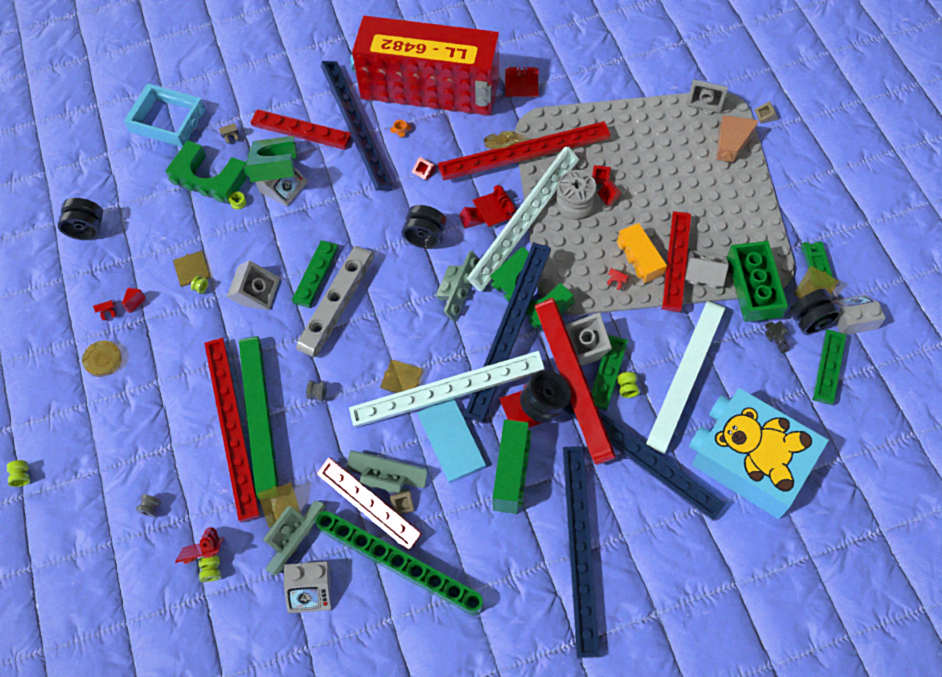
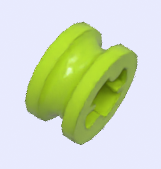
M233 192L229 196V202L233 209L239 210L245 207L246 199L243 193Z
M197 275L192 280L191 290L203 294L208 287V279Z

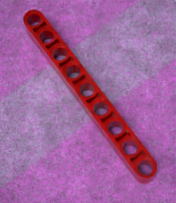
M552 297L536 304V312L560 375L570 386V401L595 465L597 466L616 458L556 301Z

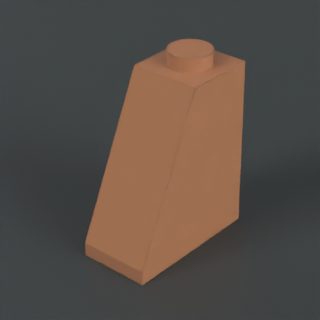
M723 115L719 126L716 160L734 162L753 136L758 120Z

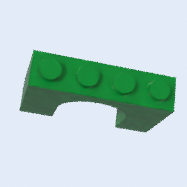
M294 136L253 141L252 146L249 147L248 159H246L247 166L244 167L246 177L249 176L250 183L294 177L295 169L292 158H297Z
M187 140L165 170L169 178L168 180L172 184L181 185L189 191L194 190L202 196H209L220 203L230 204L229 196L233 192H238L247 179L244 168L247 166L246 162L231 157L218 175L212 178H199L195 176V173L206 158V154L202 145Z
M523 246L490 275L491 285L497 292L501 290L505 294L503 297L508 303L529 253ZM562 283L558 284L542 299L531 301L526 316L530 319L528 322L534 329L539 328L542 332L544 331L535 309L536 304L553 297L562 315L575 303L574 295Z

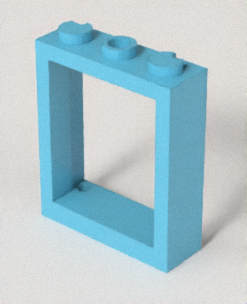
M147 83L126 116L124 123L131 133L183 147L185 142L189 140L192 131L197 127L201 116L204 115L205 106L199 97ZM156 100L191 109L177 133L142 124Z

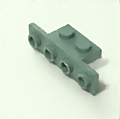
M473 251L468 252L463 265L448 266L436 293L438 300H448L444 313L451 321H457L472 285L466 278L480 261Z
M353 450L349 452L347 469L362 473L360 483L366 484L368 487H378L386 489V491L391 493H399L404 484L424 488L426 485L428 473L426 468Z
M314 501L304 516L291 506L286 507L263 539L266 544L277 551L265 568L268 573L276 576L284 569V565H286L290 556L297 551L302 539L310 533L317 516L325 509V504Z

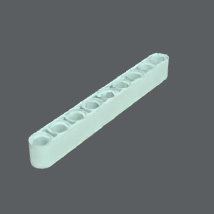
M710 301L706 302L646 445L665 454L725 307Z

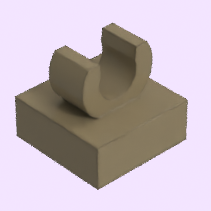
M235 123L218 128L222 138L225 137L227 144L230 143L228 140L229 136H234L235 140L238 141L236 134L238 130Z

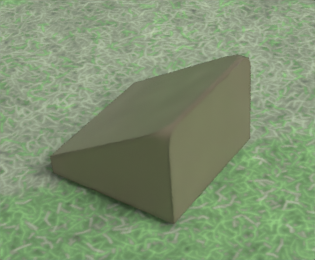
M770 101L754 109L760 124L779 120Z
M409 488L401 490L399 493H390L392 508L400 515L415 511Z

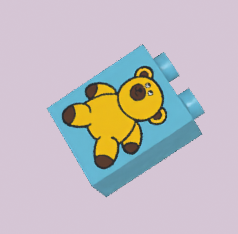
M738 388L731 400L721 395L709 414L710 417L717 420L712 431L701 426L695 434L689 447L698 453L691 465L777 519H780L790 508L829 440Z

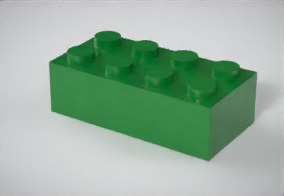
M769 241L731 245L727 254V260L744 322L782 318L788 305Z
M504 419L492 497L493 511L517 514L518 508H522L524 489L521 488H525L532 430H528V422Z

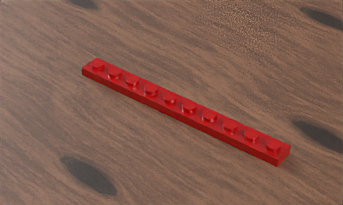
M605 121L440 162L438 163V168L442 180L445 181L559 152L564 147L569 146L571 149L610 139L611 134Z
M222 337L204 342L238 521L242 523L260 518L261 516L225 340Z

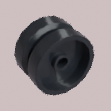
M66 199L62 203L58 229L62 234L72 239H96L100 232L103 209L97 203L88 199Z
M414 205L408 210L406 222L402 228V237L411 245L419 248H436L441 243L442 232L446 226V217L438 209L431 206Z
M825 288L812 291L803 296L789 309L792 318L795 321H800L798 327L804 335H811L827 328L842 315L838 305L834 302L831 303L832 296Z
M548 370L539 371L534 374L520 394V404L523 411L531 419L542 423L555 420L571 400V389L568 382L561 375Z

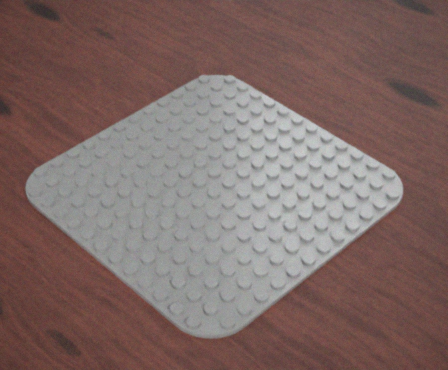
M726 92L720 113L687 106L689 93L546 106L535 108L523 115L515 128V143L605 121L611 134L610 139L571 148L579 158L572 170L584 171L592 176L593 165L611 167L609 180L622 192V195L618 200H615L612 206H607L597 194L603 184L596 183L592 211L583 218L571 219L563 216L558 211L556 206L557 190L528 228L531 246L535 242L551 247V253L537 286L541 299L558 284L562 283L575 298V303L563 313L565 315H587L599 312L607 313L662 307L665 274L644 283L636 275L632 263L630 264L627 261L623 249L621 250L618 247L617 239L620 230L639 223L664 262L667 263L673 211L691 213L688 252L689 250H695L727 257L731 245L769 241L782 288H786L794 274V260L757 130H755L753 136L734 162L716 160L719 126L722 116L753 119L750 108L742 99ZM561 151L518 162L524 201ZM729 264L723 287L712 288L707 286L706 283L691 284L688 280L684 281L682 305L706 303L707 301L738 300ZM611 268L630 276L628 283L622 282L623 285L620 290L616 289L618 286L617 281H613L611 286L607 285L608 280L612 277L608 275Z

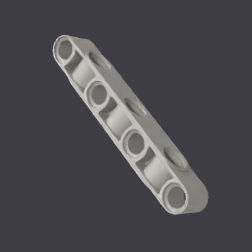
M357 245L352 249L299 338L296 346L297 351L314 358L319 354L374 258L373 251Z

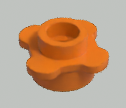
M396 120L390 131L391 133H396L399 137H404L411 127L404 120Z

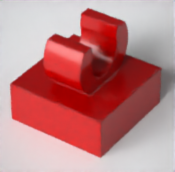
M606 180L597 194L607 206H612L615 200H618L622 195V192L619 191L611 180Z
M611 268L608 275L612 277L608 280L607 285L611 286L613 281H617L618 286L616 289L620 290L623 285L622 282L628 283L630 276Z
M115 300L93 305L95 313L101 312L100 318L103 321L107 320L106 312H110L112 318L116 317V312L112 309L117 307Z

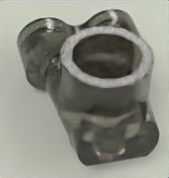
M773 321L765 325L767 331L764 333L770 342L774 340L781 353L788 352L790 346L784 336L789 333L781 321L775 324Z

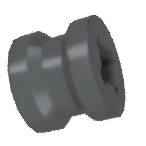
M309 380L306 398L310 400L317 398L318 401H324L327 390L326 382L316 383L314 380Z
M142 494L140 498L141 503L136 507L135 511L148 517H155L157 513L156 508L160 506L162 501L156 497Z

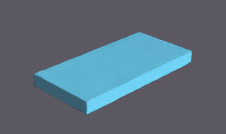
M455 399L438 403L417 412L449 483L486 468V464Z

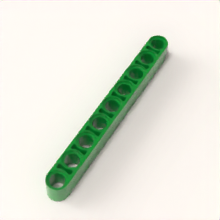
M259 336L239 339V350L255 490L258 500L280 496L262 347Z
M323 511L317 516L316 524L324 535L469 615H478L482 611L483 598L478 592L331 512ZM325 520H332L328 527L322 526ZM342 530H350L347 536H340V532ZM367 539L368 542L365 546H357L359 540ZM378 549L386 550L385 554L381 557L375 555ZM396 559H403L404 563L402 566L396 567L393 565ZM419 568L423 570L419 577L411 575L414 569ZM437 578L442 581L438 587L430 585L433 579ZM452 589L460 591V595L456 598H452L448 594ZM471 599L479 601V605L476 608H470L467 604Z

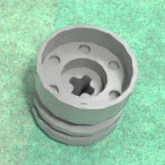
M572 170L560 177L557 186L556 206L563 216L579 219L589 215L592 211L596 183L590 174L580 170Z

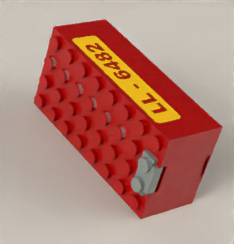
M363 15L352 49L361 99L492 115L499 83V32Z

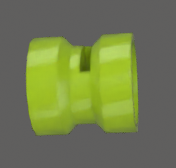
M626 372L618 375L617 380L621 386L619 391L622 398H632L640 394L639 386L636 385V373Z
M16 460L7 464V472L10 475L8 477L9 486L21 487L30 483V476L27 474L29 470V463L27 461Z
M215 555L210 558H204L203 556L198 559V564L201 568L199 581L213 582L221 579V571L218 570L220 556Z

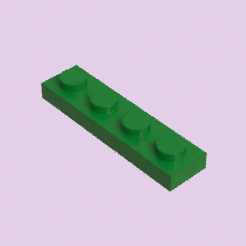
M323 240L320 241L292 298L293 304L310 309L339 249L337 244Z
M826 330L812 395L813 401L831 406L834 403L847 334Z
M609 335L612 349L602 357L591 392L597 408L605 411L608 409L628 340Z

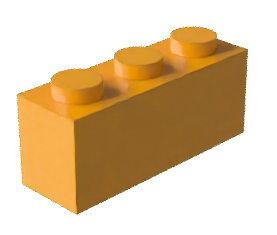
M639 223L619 231L618 247L625 252L627 261L634 266L638 278L647 283L665 274L666 263Z

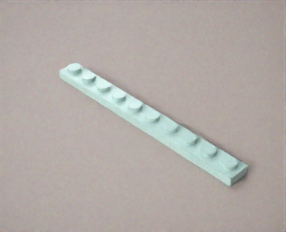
M569 146L564 147L466 278L478 291H483L491 280L490 275L502 265L557 190L560 177L566 172L571 171L579 160Z
M536 351L349 407L353 426L355 428L534 375L539 371L545 370L540 353Z

